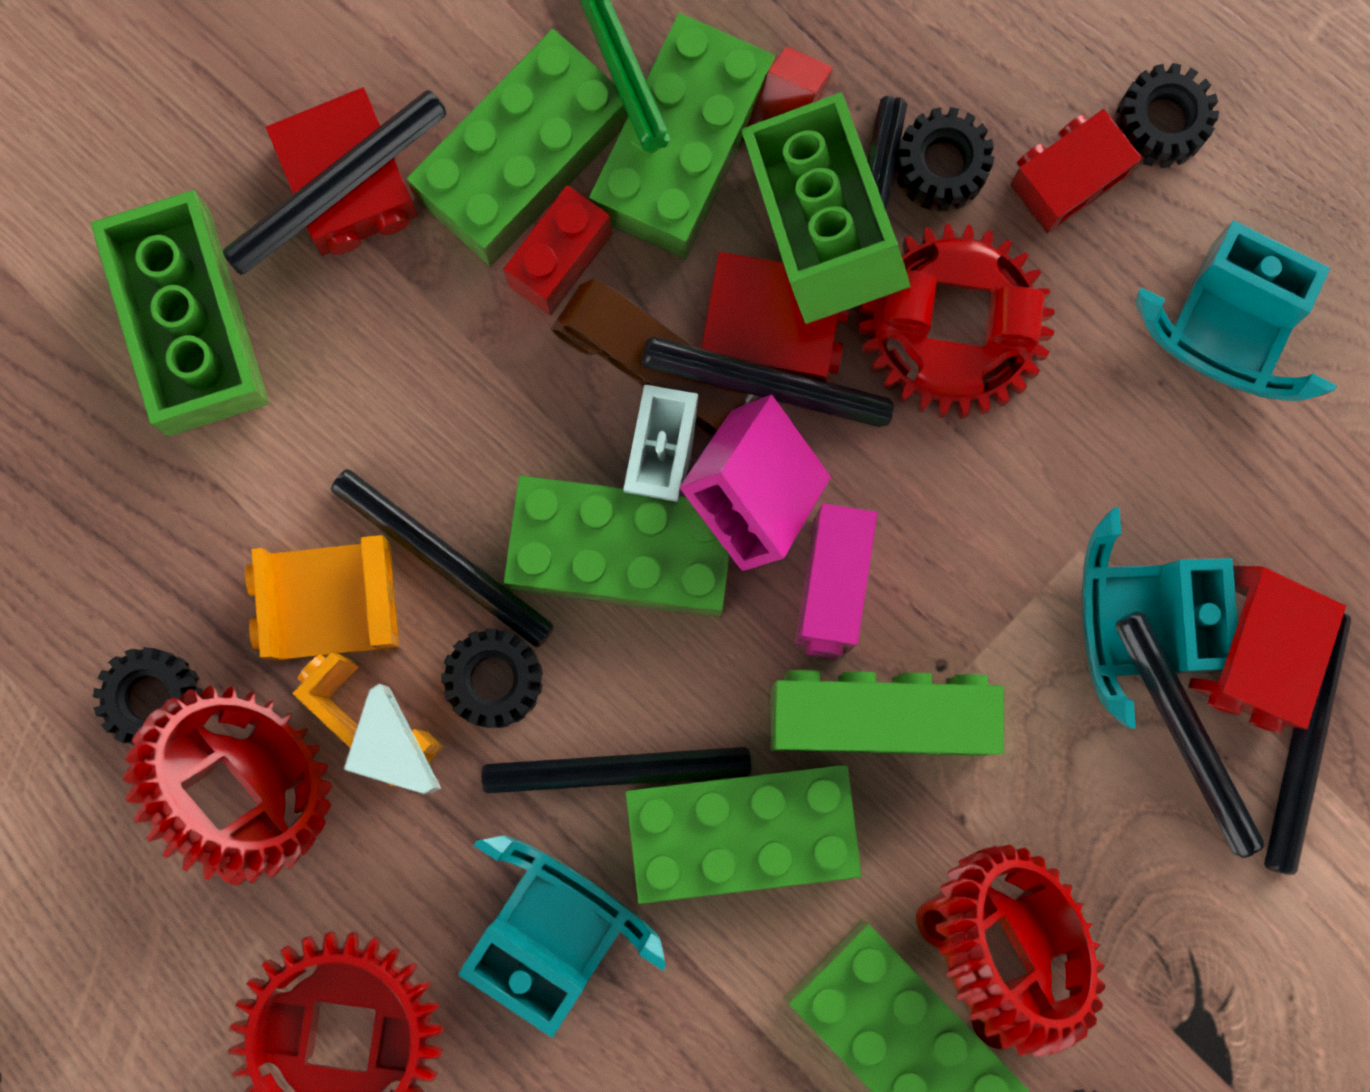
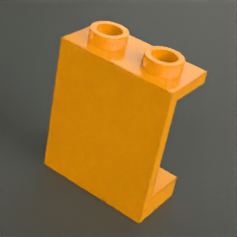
M383 535L361 537V544L279 553H271L264 548L251 549L252 564H246L245 582L249 596H255L257 617L250 618L249 634L252 648L259 650L260 658L269 661L316 657L320 654L327 656L331 652L345 654L400 648L391 542Z
M331 652L326 658L320 654L312 659L300 672L297 679L302 684L292 694L351 748L358 724L338 707L330 697L359 666L352 659ZM418 729L412 730L428 763H430L445 746L430 732ZM388 783L391 787H400V786H396V785H393V784Z

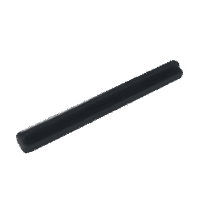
M424 91L225 247L222 252L224 258L240 275L249 272L446 116L443 103L432 91Z
M657 337L646 339L642 348L641 365L645 368L759 397L772 394L776 401L876 427L887 426L892 420L894 402L887 397Z
M345 469L335 479L331 486L332 493L534 647H540L550 636L554 627L549 620L354 472Z
M1138 611L1127 614L1115 624L1120 638L1231 850L1241 858L1252 856L1264 847V841L1147 616Z
M1345 613L1308 728L1293 729L1264 862L1265 868L1273 872L1295 875L1298 871L1351 625V617Z
M746 747L495 763L482 766L481 782L483 791L490 794L743 777L751 773V755Z

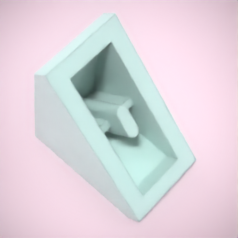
M644 384L623 489L625 493L678 502L681 494L679 487L686 478L691 462L698 394Z
M379 684L371 688L344 770L423 794H431L441 789L390 687Z

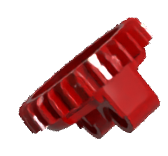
M946 224L941 239L936 240L934 233L928 227L922 233V245H918L909 235L903 241L902 246L905 255L902 253L901 255L911 287L859 305L858 311L860 314L872 317V319L859 323L858 326L859 334L873 335L872 339L863 344L862 353L871 354L878 352L879 357L871 365V372L876 373L887 368L890 373L883 385L884 389L887 390L898 382L902 384L904 388L899 398L900 403L907 401L913 393L919 395L918 411L920 413L924 412L931 401L938 402V417L940 418L945 417L951 404H957V410L961 419L966 418L973 402H975L981 415L987 414L990 410L989 397L992 396L1001 407L1005 406L1010 401L1006 387L1016 394H1021L1027 388L1019 374L1031 379L1039 374L1040 369L1030 359L1043 361L1049 355L1050 351L1038 343L1039 341H1048L1054 335V330L1042 326V322L1049 320L1055 314L1054 309L1044 307L1045 299L1051 292L1049 288H1033L1032 284L1042 272L1040 269L1027 273L1022 270L1029 256L1026 252L1016 256L1014 259L1007 255L1011 248V240H1006L999 248L992 246V230H988L980 241L974 240L972 225L968 224L961 238L955 237L951 224ZM937 285L991 293L984 346L927 337L932 324ZM890 338L898 340L908 355L916 362L918 375L914 381L907 376L911 368L903 361L896 348L889 352L886 345ZM1016 357L1011 367L1007 365L998 374L989 378L984 388L983 378L988 372L997 368L1007 358Z
M211 685L205 688L200 696L194 690L189 689L179 700L171 697L163 704L161 709H155L131 740L135 745L130 748L124 760L132 765L124 773L123 781L133 784L134 787L131 788L125 799L126 802L143 804L133 817L135 823L151 822L153 829L145 839L148 842L159 840L160 838L164 839L168 843L162 854L164 858L167 859L176 852L185 856L182 870L187 872L196 862L204 864L203 873L206 880H210L217 873L227 884L239 886L247 880L249 883H255L263 871L270 878H273L281 871L283 865L289 869L293 867L300 859V856L305 855L316 841V837L322 832L326 824L324 816L332 805L329 800L325 799L331 790L332 784L320 779L326 773L328 764L314 762L313 758L319 752L320 745L307 746L303 738L307 734L308 728L298 731L294 730L289 725L292 713H287L280 717L272 712L274 700L269 701L262 707L255 703L254 691L249 692L243 700L237 699L235 689L232 686L227 688L221 697L218 696L215 688ZM212 715H219L218 723L230 724L244 729L249 723L255 726V728L247 738L237 739L223 734H214L208 731L204 725ZM219 761L223 762L258 804L222 830H218L185 791L209 775ZM295 787L294 813H302L288 828L284 820L286 790Z
M1010 844L999 847L993 846L958 861L960 866L948 871L951 881L941 885V891L919 907L916 913V924L924 939L931 945L938 947L940 954L945 956L949 969L946 975L948 978H952L958 990L956 995L958 1000L963 999L971 1009L969 1017L972 1019L975 1033L981 1041L995 1049H1007L1016 1046L1019 1056L1033 1053L1035 1058H1040L1068 1050L1069 1047L1075 1046L1080 1040L1087 1038L1088 1029L1096 1025L1097 1018L1094 1013L1103 1008V1003L1097 994L1105 990V984L1097 977V973L1101 972L1105 965L1096 960L1095 951L1101 944L1092 941L1089 928L1094 923L1085 922L1080 911L1084 903H1075L1070 895L1072 885H1062L1059 882V870L1057 868L1046 869L1045 859L1042 856L1031 857L1030 851L1026 848L1016 850ZM1007 874L1005 882L1011 883L1025 892L1015 900L992 888V881L999 876ZM997 921H999L1027 971V974L1006 982L1002 980L994 965L985 936V931ZM1066 955L1065 988L1070 990L1069 997L1055 1002L1051 990V963L1053 958Z
M332 931L325 933L323 949H318V945L312 936H308L301 941L303 956H299L288 945L280 951L285 966L281 967L280 964L269 959L261 966L269 980L265 981L253 977L247 982L246 986L257 997L256 999L242 998L237 1001L235 1007L249 1014L248 1020L236 1021L229 1027L230 1031L245 1035V1040L230 1047L228 1050L229 1055L245 1056L246 1063L232 1072L233 1078L250 1076L253 1084L244 1092H284L275 1081L271 1072L262 1076L259 1067L267 1062L279 1068L282 1076L295 1092H382L395 1081H400L395 1091L391 1089L389 1092H424L416 1084L417 1081L431 1082L436 1079L438 1073L424 1064L426 1059H438L443 1054V1049L428 1044V1038L435 1037L444 1031L443 1025L430 1023L431 1014L440 1007L439 1002L422 1003L420 996L425 993L431 984L429 981H425L413 986L409 978L418 966L415 962L403 967L401 970L395 966L400 949L396 947L384 957L377 955L380 938H372L363 950L359 949L358 933L351 932L346 937L344 947H339L335 932ZM317 965L313 974L299 982L291 991H276V989H285L293 980L306 973V968ZM321 1002L369 1008L376 1011L367 1071L307 1062L313 1056Z

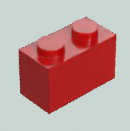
M1102 109L1090 119H1087L1084 114L1079 115L1058 133L1061 138L1047 149L1042 143L1036 145L1016 163L1019 169L1010 186L1047 234L1130 176L1142 160L1140 154L1105 109Z
M566 185L503 268L508 286L551 316L611 237L610 215Z

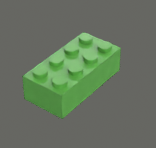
M678 13L646 79L667 127L670 141L665 148H657L654 152L645 151L628 116L589 196V201L610 215L612 227L682 259H687L743 141L741 129L748 126L766 74L774 64L775 55L682 13Z
M552 28L406 179L415 199L491 267L552 204L565 186H569L621 132L628 118V113L615 83Z
M842 92L741 129L786 273L805 324L911 287L898 242Z
M188 191L90 222L150 425L170 437L269 405L268 395L227 262L222 253L223 249L211 210L196 191Z
M519 475L504 576V584L509 590L721 617L729 553L686 497L680 496L678 502L625 493L622 488Z
M789 670L786 674H783V680H776L771 686L770 751L962 756L1004 754V685H988V675L956 674L953 678H946V684H932V674L898 673V676L892 677V683H876L875 672H842V675H838V682L820 681V671Z
M848 765L626 791L638 904L862 877Z
M863 919L785 996L791 1008L872 1092L1030 1091L870 924Z

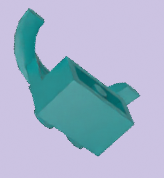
M1232 220L1211 244L1174 324L1170 322L1164 312L1163 303L1165 299L1140 287L1135 299L1137 311L1154 340L1178 360L1205 376L1243 392L1267 399L1283 401H1302L1324 396L1335 391L1337 385L1313 373L1298 378L1272 375L1293 328L1310 314L1331 268Z
M1114 507L1095 527L1088 542L1082 580L1083 631L1090 676L1100 702L1123 727L1136 728L1134 700H1130L1124 694L1116 676H1138L1140 674L1115 628L1116 622L1127 614L1136 611L1144 613L1176 674L1222 672L1238 624L1233 558L1183 559L1164 565L1108 567L1113 545L1117 537L1121 535L1120 507Z
M503 835L475 842L474 846L494 860L505 861L527 871L497 918L488 926L457 974L458 976L553 1038L619 932L636 947L639 956L662 971L665 969L666 962L662 944L656 932L634 911L594 882L554 857L515 838Z

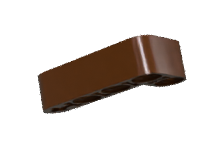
M591 279L580 284L551 327V331L569 346L586 355H599L642 387L645 384L698 394L695 424L713 437L732 409L760 399L759 396L645 368L641 365V353L646 339L657 337L688 346L692 345L616 290L598 280Z

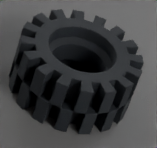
M1172 63L1168 71H1165L1164 64L1155 65L1150 73L1145 70L1139 74L1120 101L1116 113L1120 114L1116 118L1115 123L1123 130V134L1137 152L1146 155L1143 164L1152 166L1156 160H1160V168H1169L1176 160L1177 164L1180 165L1186 162L1191 155L1194 156L1212 135L1215 129L1213 125L1219 117V111L1212 109L1218 103L1216 93L1209 96L1206 95V92L1211 87L1206 78L1199 85L1193 81L1198 71L1190 68L1186 75L1180 74L1182 64ZM1159 99L1174 102L1184 112V127L1175 133H1165L1158 130L1149 121V104Z
M941 107L931 110L927 118L922 113L916 117L913 126L909 124L899 145L895 172L899 171L900 173L897 181L901 188L904 186L908 187L909 190L906 196L911 201H914L918 196L923 200L921 207L928 210L932 203L939 204L938 211H948L952 204L955 205L956 209L965 206L969 198L973 200L979 194L994 163L995 156H991L994 149L992 139L985 140L988 132L987 128L983 123L976 128L973 125L976 117L969 112L965 119L957 117L958 108L950 107L947 115H942ZM945 142L957 147L963 156V169L951 177H940L933 174L926 166L924 159L925 151L931 145Z
M486 629L483 632L474 631L469 633L468 638L463 641L459 640L453 646L455 648L450 656H446L443 663L446 665L445 673H441V683L445 686L446 692L443 693L446 701L450 702L453 707L452 710L458 716L480 727L503 728L508 727L509 724L514 722L518 723L525 718V714L529 710H533L537 704V697L542 691L541 675L543 673L536 654L522 639L506 630L504 632L497 629ZM488 658H499L506 661L514 675L510 691L504 697L497 700L483 699L476 693L472 685L474 669L480 662Z
M143 647V650L133 648L124 651L126 656H115L108 662L112 666L109 671L101 670L97 679L103 681L101 689L94 688L93 698L100 699V706L94 707L96 717L104 718L105 722L101 726L107 733H114L116 735L114 739L122 743L132 744V746L135 745L131 740L139 728H142L146 719L137 716L133 712L129 696L132 687L142 678L153 676L160 679L167 688L168 700L171 697L179 700L189 689L194 690L200 696L203 690L196 686L195 681L199 680L196 671L190 670L187 667L189 663L183 658L176 657L173 653L155 648Z

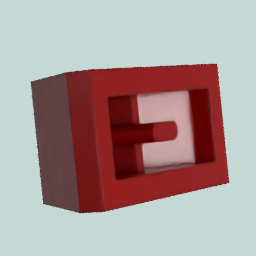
M786 47L766 74L748 126L819 101L831 76L833 67Z

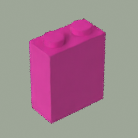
M770 394L730 411L679 488L739 568L745 571L783 559L786 556L831 476L774 396Z
M822 503L816 514L795 645L807 646L806 656L838 660V656L841 657L843 652L848 653L858 645L878 512Z

